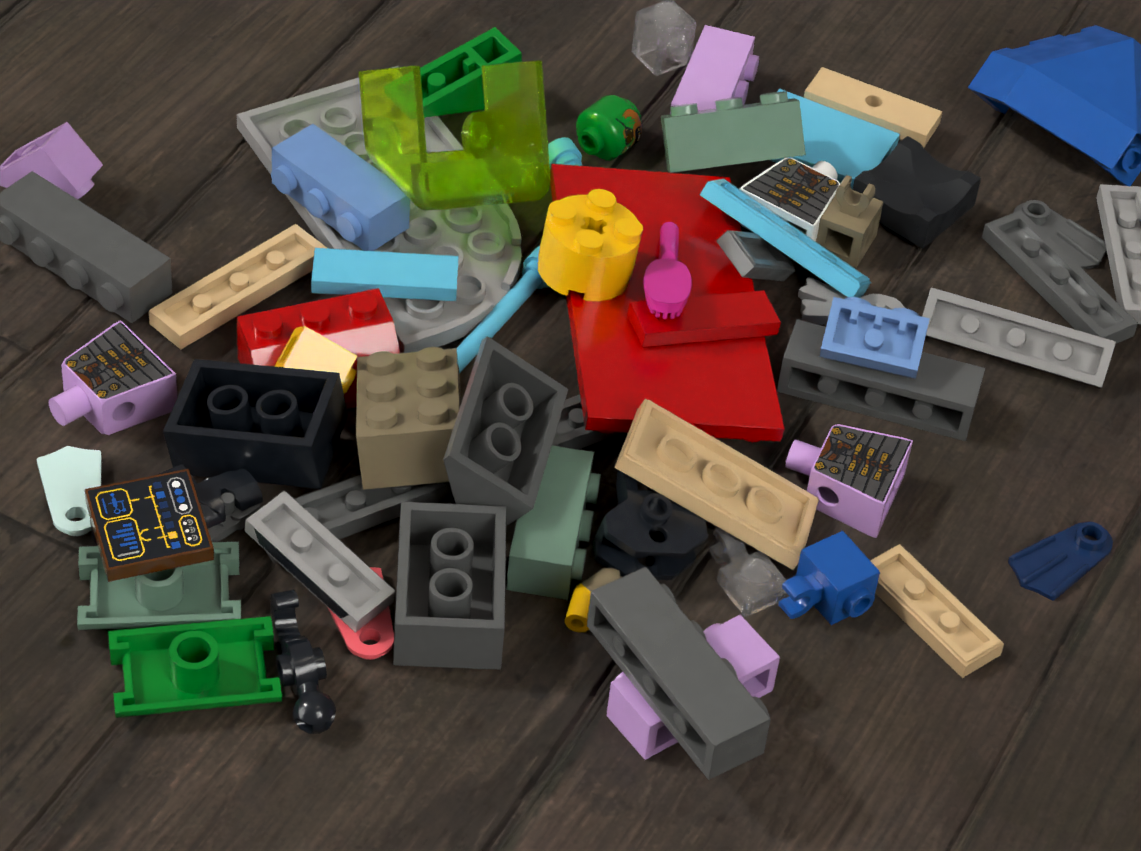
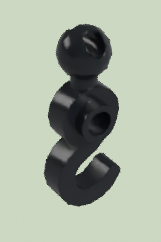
M295 590L271 594L270 602L274 632L281 655L276 656L280 683L282 687L291 686L294 695L299 696L293 707V718L299 729L308 734H320L330 728L336 713V706L330 696L319 691L318 680H323L327 677L324 655L320 647L312 648L308 638L300 635L295 614V608L299 607V601Z

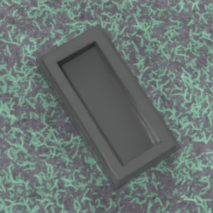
M727 230L716 240L743 278L785 281L795 272V267L788 257L756 233Z

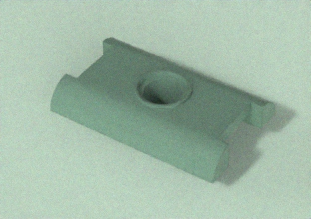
M239 541L212 542L214 560L110 582L107 580L98 546L79 547L80 580H90V605L78 606V630L147 628L241 619V600H229L228 575H240Z

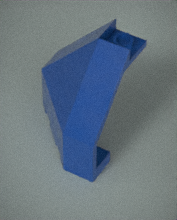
M1095 25L1083 28L1079 33L1067 36L1059 34L1029 42L1030 45L1015 49L1003 48L991 52L968 86L972 92L998 112L1005 114L1011 108L1091 158L1122 185H1132L1141 172L1140 43L1134 38Z

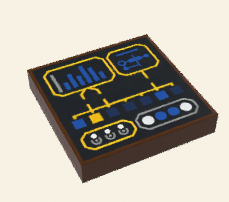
M189 469L84 489L87 509L108 582L214 560L213 544Z

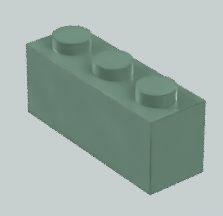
M787 91L761 94V103L743 105L742 97L716 100V109L698 111L697 103L671 106V114L661 116L667 170L670 173L806 155L800 101L795 98L788 99Z
M551 446L534 508L518 518L509 554L506 590L568 600L572 579L582 581L586 549L578 548L579 540L586 542L590 540L594 511L586 510L587 503H597L601 474L592 473L594 452Z

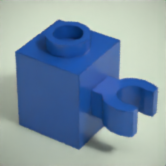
M841 531L801 550L796 576L782 584V588L789 597L780 600L778 605L790 619L802 616L813 605L830 625L849 616L858 617L873 605L880 571L846 533Z

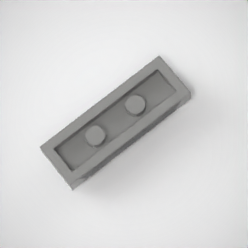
M283 491L246 519L245 532L355 633L394 602L395 590L287 492Z

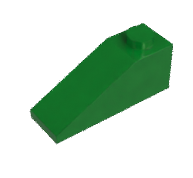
M494 27L388 85L387 93L413 119L488 109L522 90V52Z

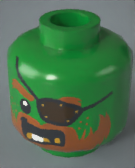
M606 95L580 113L577 118L576 133L579 145L589 155H595L608 161L616 159L640 140L642 120L639 110L631 101L619 96Z

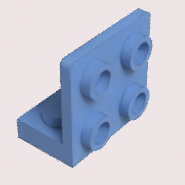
M833 297L819 357L916 379L930 318L921 317L915 311L906 308L890 310L873 306L868 301L857 297H847L845 299Z

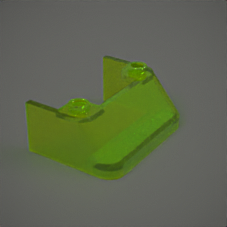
M542 60L482 66L485 111L473 112L465 119L462 127L463 150L440 152L426 151L420 66L359 71L364 144L367 155L421 210H445L542 199L550 186Z

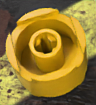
M594 189L588 195H573L553 201L548 207L538 254L539 275L549 287L568 296L569 290L584 293L583 300L595 302L615 298L625 291L631 279L643 226L630 210L616 202V197L613 193L604 189Z

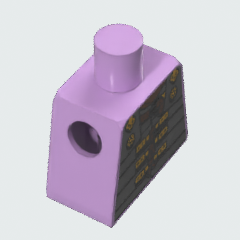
M120 320L64 359L61 365L64 392L49 399V408L56 421L62 426L84 416L101 434L110 435L172 412L177 400L176 373Z
M837 424L831 427L822 448L795 439L789 450L785 468L810 476L807 492L818 497L819 501L816 510L871 537L877 538L904 478L913 440Z

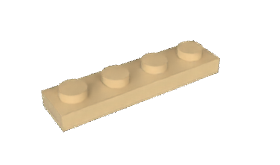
M294 224L150 309L149 324L182 350L313 270L315 248L327 247L300 226Z

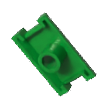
M271 616L108 631L111 665H123L125 692L113 693L115 718L282 702L280 678H267L263 651L274 650Z

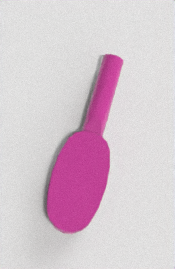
M666 222L661 226L659 260H654L648 265L643 280L645 298L650 313H655V316L658 318L661 312L663 313V319H667L668 313H670L671 319H674L675 315L677 317L680 316L690 296L692 287L691 274L687 266L678 261L679 228L673 222Z

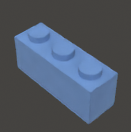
M311 124L272 147V184L281 193L289 195L304 206L311 215L320 218L338 231L345 240L353 242L364 251H374L409 229L411 193L315 124Z

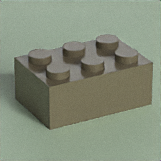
M428 347L419 352L398 354L382 351L365 357H357L356 441L363 490L449 482L443 459L462 403L457 348L442 349L439 347Z

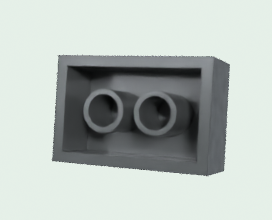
M401 502L393 665L501 670L505 629L506 506Z

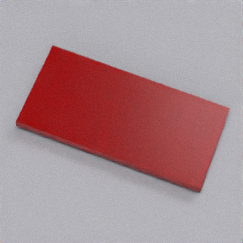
M551 164L549 180L552 201L561 200L573 195H588L591 190L604 189L613 193L616 197V202L630 210L643 226L633 273L627 288L622 294L609 300L595 302L583 300L584 293L569 290L568 296H566L585 430L599 431L606 434L614 432L628 433L638 408L644 399H647L714 438L743 439L749 442L761 440L781 442L785 428L765 336L642 347L627 316L631 301L646 300L643 284L645 270L651 262L659 260L660 229L666 222H673L679 228L678 261L686 265L691 274L692 287L689 297L755 291L752 278H743L716 241L727 230L742 232L740 223L700 196L708 181L725 179L731 183L730 177Z

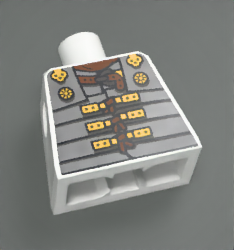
M784 158L745 183L740 190L816 241L820 218L836 195V190L840 183L837 180L836 169L826 161H818L811 168L793 158Z

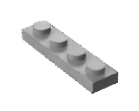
M1100 184L1096 199L1116 300L1138 324H1141V187Z
M932 287L922 317L930 318L926 332L928 337L1100 388L1103 386L1116 341Z

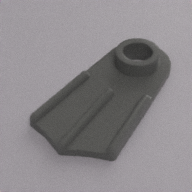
M1029 200L1015 208L1014 212L1022 210L1082 269L1099 267L1102 258L1107 253L1104 240L1071 219H1066L1056 213L1042 201Z

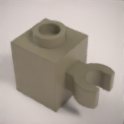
M846 175L837 188L836 195L820 218L816 242L849 265L857 268L877 236L884 201L873 198L875 196V186L869 183L863 193L852 190L850 187L852 177Z

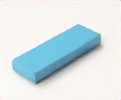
M315 248L311 293L347 295L379 288L382 297L456 301L459 256Z

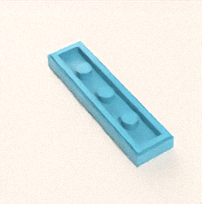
M727 180L708 181L700 193V196L845 296L861 297L872 283L867 276Z

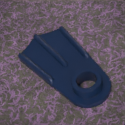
M1078 523L1011 555L1008 563L1015 572L1022 588L1039 593L1054 601L1109 555L1113 546V540L1108 531L1098 523ZM1089 535L1096 538L1097 540H1088L1084 536Z

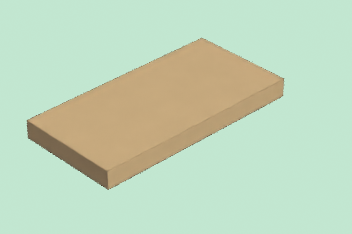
M644 399L635 414L614 468L794 570L799 563L801 550L805 548L819 501L818 497L652 401Z

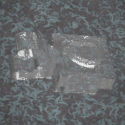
M721 528L713 531V535L719 543L711 546L709 551L714 560L722 566L719 568L716 581L745 618L788 597V594L782 588V584L787 580L766 554L757 551L749 555L743 541Z

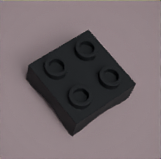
M907 136L898 143L882 163L871 170L863 171L855 177L852 190L863 193L869 183L875 186V196L873 198L884 201L879 223L923 249L975 205L981 178L970 171H960L945 166L933 158L923 148L921 143Z

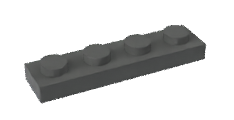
M1022 210L985 224L982 238L1075 330L1116 341V344L1134 336L1138 322Z

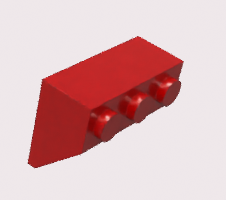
M379 288L237 316L239 363L275 366L294 329L303 326L357 355V357H365L382 351L393 354L400 353L394 321ZM356 358L355 362L353 363V365H352V367H351V368L355 369L356 371H357V358ZM357 372L351 386L344 394L347 409L357 407Z

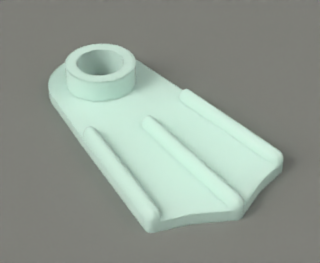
M66 446L51 454L38 457L37 465L54 526L59 531L71 536L87 534L91 531L84 489L101 486V451ZM74 518H83L80 521H70Z

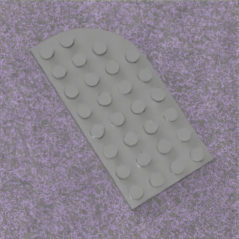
M399 66L237 114V129L270 174L272 172V147L311 124H315L410 192L409 229L374 251L459 256L456 301L383 297L394 321L400 353L419 352L424 348L439 347L465 337L474 330L517 283L522 256L521 233L512 210L438 116L413 119L387 93L388 85L406 76ZM285 194L318 241L329 249L362 250L353 242L345 240L338 231L320 218L311 215L304 206Z

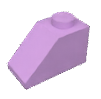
M66 122L15 150L0 165V186L8 188L33 171L74 198L79 199L94 186L91 178L103 164L69 123Z

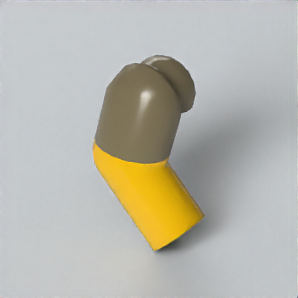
M603 568L575 587L565 618V624L570 630L575 632H586L589 630L587 620L591 591L622 578L619 570Z

